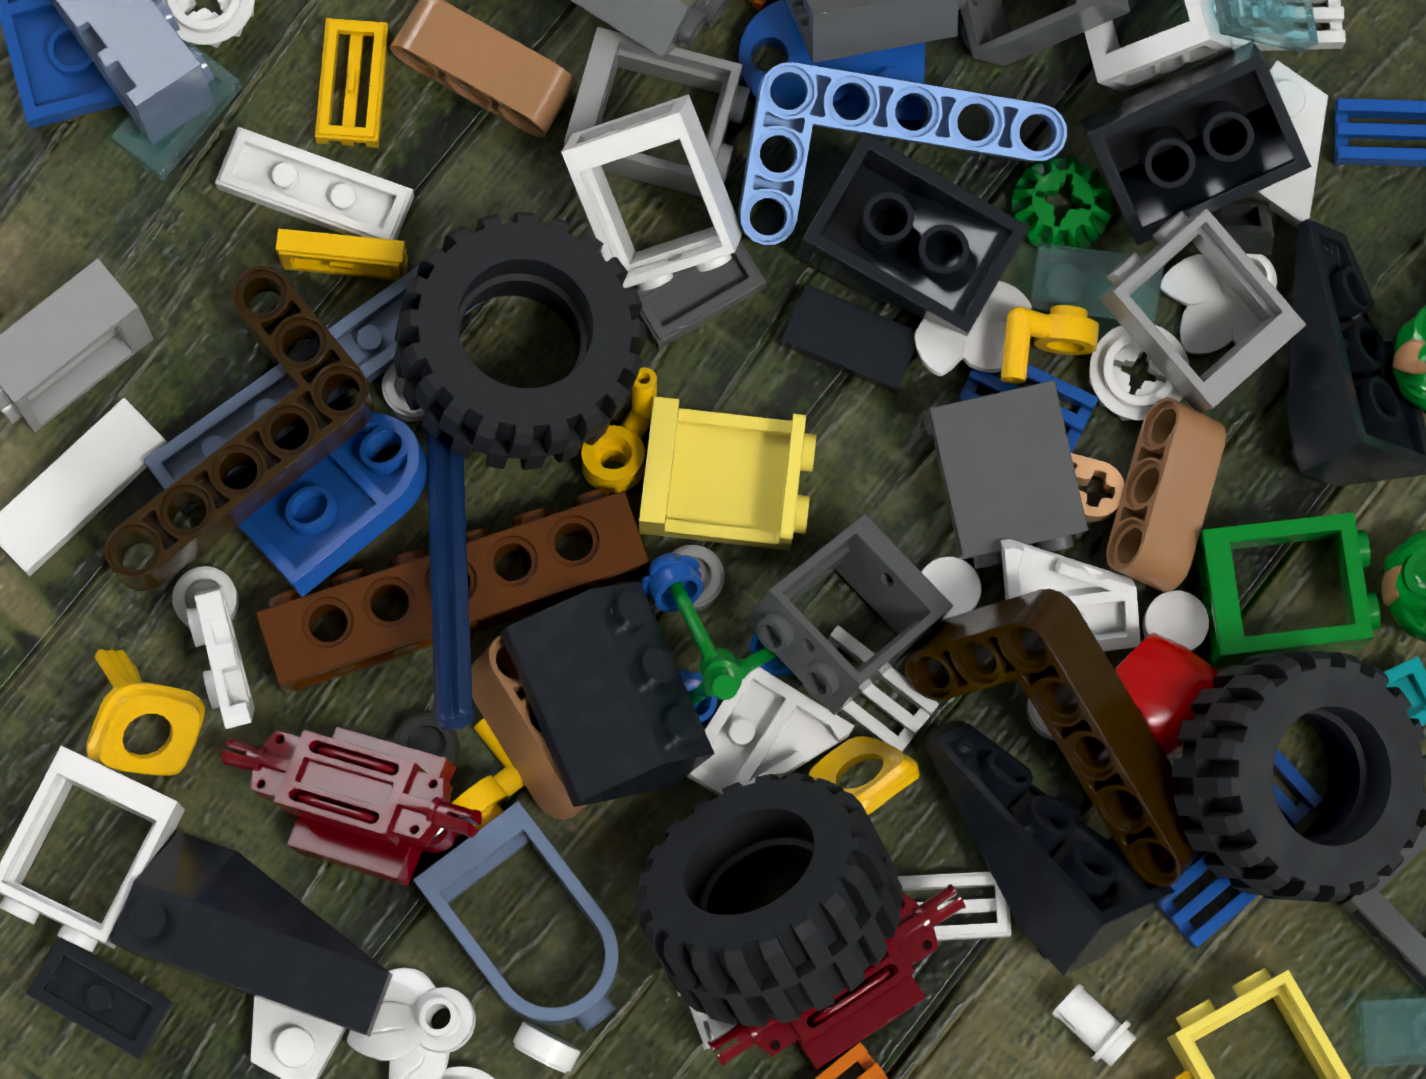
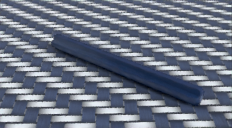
M426 431L434 709L438 726L445 731H451L455 728L466 729L473 722L464 457L450 451L454 439L447 433L443 432L438 438L434 439Z

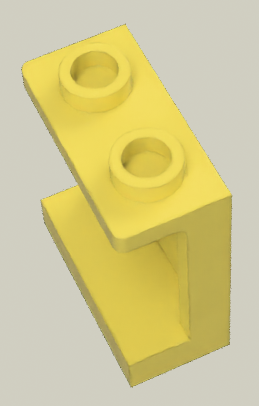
M654 396L639 518V534L790 551L793 533L805 534L807 527L810 496L797 494L800 471L812 472L817 434L804 433L806 415L793 414V420H779L679 408V399Z

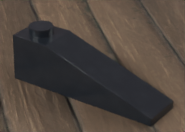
M1306 219L1300 222L1297 227L1293 310L1305 322L1306 326L1291 338L1287 419L1293 440L1291 443V453L1299 467L1300 474L1338 487L1426 475V425L1423 413L1420 408L1403 397L1390 368V364L1393 363L1395 348L1391 341L1384 342L1379 332L1372 326L1367 312L1373 309L1374 300L1347 237L1341 232Z
M969 723L933 736L926 743L925 748L1020 929L1037 946L1041 956L1054 965L1063 976L1103 957L1175 893L1171 886L1158 887L1140 878L1129 864L1112 835L1107 840L1077 818L1083 809L1067 796L1060 802L1046 795L1032 784L1033 776L1027 766Z
M178 832L134 880L110 943L141 958L368 1037L371 1035L393 974L301 903L290 892L257 868L256 865L241 853L182 832Z

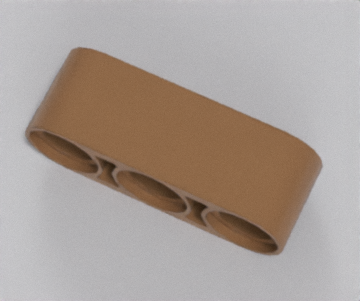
M419 0L390 46L391 52L412 69L517 128L537 137H544L577 84L573 76L555 62L444 0Z
M1168 397L1159 400L1151 407L1141 426L1107 544L1106 558L1111 569L1162 592L1173 591L1183 582L1191 567L1225 447L1226 431L1221 422Z
M500 635L471 664L472 699L541 810L557 819L565 820L575 817L587 805L573 807L544 736L531 723L530 719L537 721ZM497 665L504 667L510 673L512 679L503 675Z

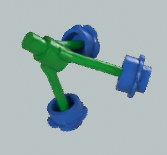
M667 553L659 556L649 565L648 575L642 579L641 585L646 597H652L660 610L665 612H681L703 656L699 666L701 674L688 670H679V673L703 728H705L714 716L717 698L721 700L733 698L742 684V679L753 670L760 667L771 675L792 676L795 674L774 652L768 650L761 643L756 633H754L750 645L752 655L745 659H737L727 649L716 648L693 606V603L697 601L703 592V582L701 581V573L698 570L700 568L698 560L690 555Z

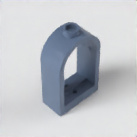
M519 801L481 828L475 837H469L413 879L419 891L501 1000L521 1018L545 1026H562L577 1022L583 1031L587 1032L616 1010L608 998L617 978L619 964L618 945L614 930L605 914ZM528 843L532 845L595 928L605 950L604 968L595 987L579 1001L563 1007L548 1008L537 1006L517 995L448 905Z

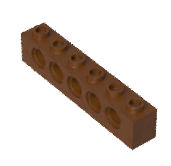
M607 488L593 490L573 499V508L552 515L549 514L547 508L529 511L515 517L511 521L513 528L489 535L485 528L466 532L468 580L471 583L469 589L470 634L547 609L589 589L619 585L648 575L649 560L625 491L610 495ZM572 533L584 535L592 543V549L581 560L570 561L564 559L556 551V546L561 538ZM416 549L400 554L390 560L392 568L368 576L365 569H356L339 574L329 580L330 588L307 596L305 595L304 597H301L295 590L281 593L267 601L268 609L256 612L279 685L285 695L433 647L430 555H428L426 549ZM517 553L525 556L532 564L529 573L517 581H508L501 578L496 573L495 568L498 561L505 555ZM395 593L404 596L409 601V608L401 619L394 622H385L374 615L375 605L384 595ZM326 614H339L348 622L344 635L334 642H322L313 636L315 623Z

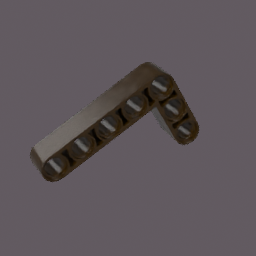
M258 266L244 271L238 277L233 287V302L245 329L295 390L111 532L105 544V558L119 581L129 589L150 591L162 585L361 431L372 418L374 399L364 373L288 280L276 269ZM271 291L281 296L277 307L268 313L258 314L249 310L251 300L261 292ZM301 339H311L320 344L318 353L314 358L306 362L293 361L287 357L290 347ZM340 387L356 389L360 395L353 407L338 411L326 405L329 395L334 390ZM289 426H301L309 431L306 442L295 450L281 449L276 445L280 432ZM239 465L255 467L257 469V476L249 487L234 490L225 485L227 474L233 468ZM188 504H198L206 508L204 520L199 526L188 530L179 529L174 526L176 514L182 507ZM142 543L154 547L153 558L147 566L138 570H130L123 567L124 555L130 547Z
M1040 589L946 618L907 657L904 667L908 682L919 694L935 701L950 699L1018 679L1129 864L1138 876L1149 884L1158 887H1169L1175 884L1201 852L1193 850L1185 835L1184 830L1190 827L1187 816H1178L1174 795L1181 794L1180 778L1172 777V764L1154 737L1079 609L1069 597L1060 591Z

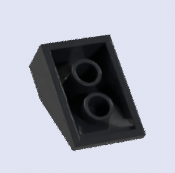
M864 132L802 238L796 257L852 289L967 336L1030 227Z

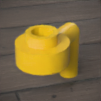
M1022 306L1014 307L1007 315L1000 380L1012 384H1023L1026 382L1031 336L1034 337L1035 347L1050 353L1088 355L1096 352L1099 323L1087 318L1088 311L1077 306H1052L1050 314H1043Z
M640 368L631 389L632 409L620 426H609L606 433L592 446L585 442L583 443L581 451L583 475L588 483L596 489L607 488L609 493L627 491L637 485L644 475L645 447L642 438L651 425L654 396L657 397V376L650 368ZM612 461L624 465V467L618 469H608L603 466Z
M484 718L473 729L505 768L494 776L490 775L483 778L452 802L455 805L480 810L482 813L481 826L472 824L478 830L504 811L500 807L501 804L525 785Z

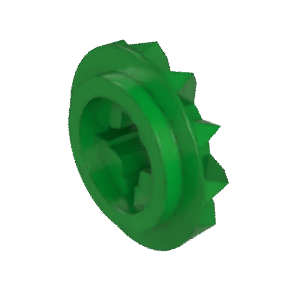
M1076 156L1069 158L1051 157L1035 164L1031 168H1026L1013 192L1012 215L1030 227L1024 238L1038 249L1053 254L1076 253L1095 243L1105 231L1111 217V190L1106 187L1101 179L1098 168H1090L1079 162ZM1064 183H1069V191H1071L1070 200L1080 205V209H1069L1065 218L1061 219L1059 227L1054 226L1056 218L1053 215L1054 205L1045 202V197H1056L1059 189H1063Z

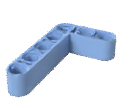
M794 62L781 63L771 68L762 77L758 87L738 208V221L743 234L750 241L761 245L780 243L786 240L793 232L798 217L812 126L864 134L865 132L876 137L1026 162L1044 161L1056 156L1065 144L1067 126L1062 115L1055 108L1045 104ZM781 74L796 76L804 86L805 96L803 102L794 110L779 108L771 98L770 87L772 82ZM851 84L857 86L866 97L865 111L856 120L841 118L833 107L835 91L842 85ZM905 95L920 97L928 109V117L925 124L916 131L903 128L895 117L897 102ZM968 105L981 107L989 118L987 134L978 141L966 139L958 129V116L963 108ZM1031 115L1042 117L1050 128L1051 137L1049 142L1040 151L1028 149L1020 139L1021 124ZM772 136H780L787 139L794 149L793 163L782 173L769 171L760 159L762 144ZM763 198L775 200L784 211L782 227L771 235L758 233L750 222L752 206Z

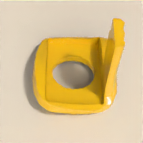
M98 650L94 658L108 677L113 688L104 697L87 739L86 752L88 758L107 768L124 772L158 776L178 774L186 766L204 720L205 706L202 700L187 690L143 682L136 665L131 662L124 650ZM144 714L164 716L169 721L171 727L170 734L165 744L157 751L147 755H138L129 752L124 747V731L135 718Z
M860 736L845 741L828 753L811 769L808 776L813 777L815 781L818 778H822L839 785L842 775L855 764L873 759L882 761V769L873 780L857 788H843L845 792L853 794L860 801L867 815H869L898 792L918 780L920 773L917 762L899 749L875 738Z

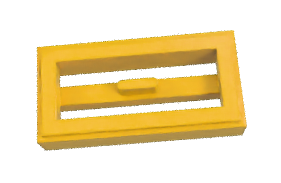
M326 18L315 131L317 144H329V141H339L344 146H354V143H365L366 147L379 148L389 40L388 23ZM339 34L350 35L343 121L342 126L331 125ZM364 36H374L366 128L356 127Z
M278 229L276 253L281 267L285 270L398 280L407 274L408 255H406L405 241Z

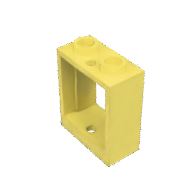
M1266 967L1232 986L1238 997L1232 1002L1216 1010L1210 999L1176 1017L1182 1030L1167 1037L1184 1070H1189L1194 1079H1215L1194 1041L1273 998L1318 1078L1351 1079L1289 970L1272 979Z

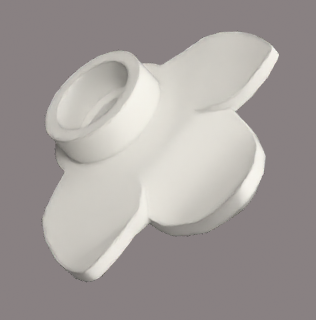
M1195 254L1180 261L1165 274L1159 285V289L1164 294L1187 306L1182 314L1179 329L1180 342L1187 354H1211L1223 349L1232 341L1236 345L1260 323L1259 319L1203 254ZM1246 254L1276 288L1277 276L1271 262L1261 254Z
M999 281L967 336L923 319L915 333L916 350L922 363L937 376L947 374L961 360L969 367L982 372H1001L1007 315L1011 309L1018 306L1032 310L1031 303L1016 287Z
M411 968L390 970L389 972L393 976L370 1037L350 1030L347 1043L357 1052L380 1061H390L389 1079H442L448 1065L450 1052L456 1051L465 1045L473 1034L476 1023L474 1007L470 1000L458 990L449 987L436 988L433 982L419 970ZM440 1009H449L451 1014L449 1023L442 1029H433V1015Z

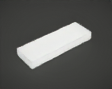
M240 127L235 132L215 181L218 190L340 234L397 240L414 198L413 189Z
M123 398L0 511V547L30 577L148 468L144 459L168 442Z

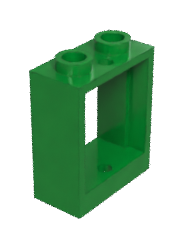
M1354 512L1205 529L1200 532L1195 549L1202 604L1206 608L1209 618L1207 638L1212 666L1242 663L1244 658L1258 654L1318 650L1339 652L1362 649L1374 638L1373 630L1380 628L1378 599L1375 592H1367L1363 568L1370 566L1369 539L1364 529L1357 530ZM1334 538L1347 625L1244 637L1231 550Z

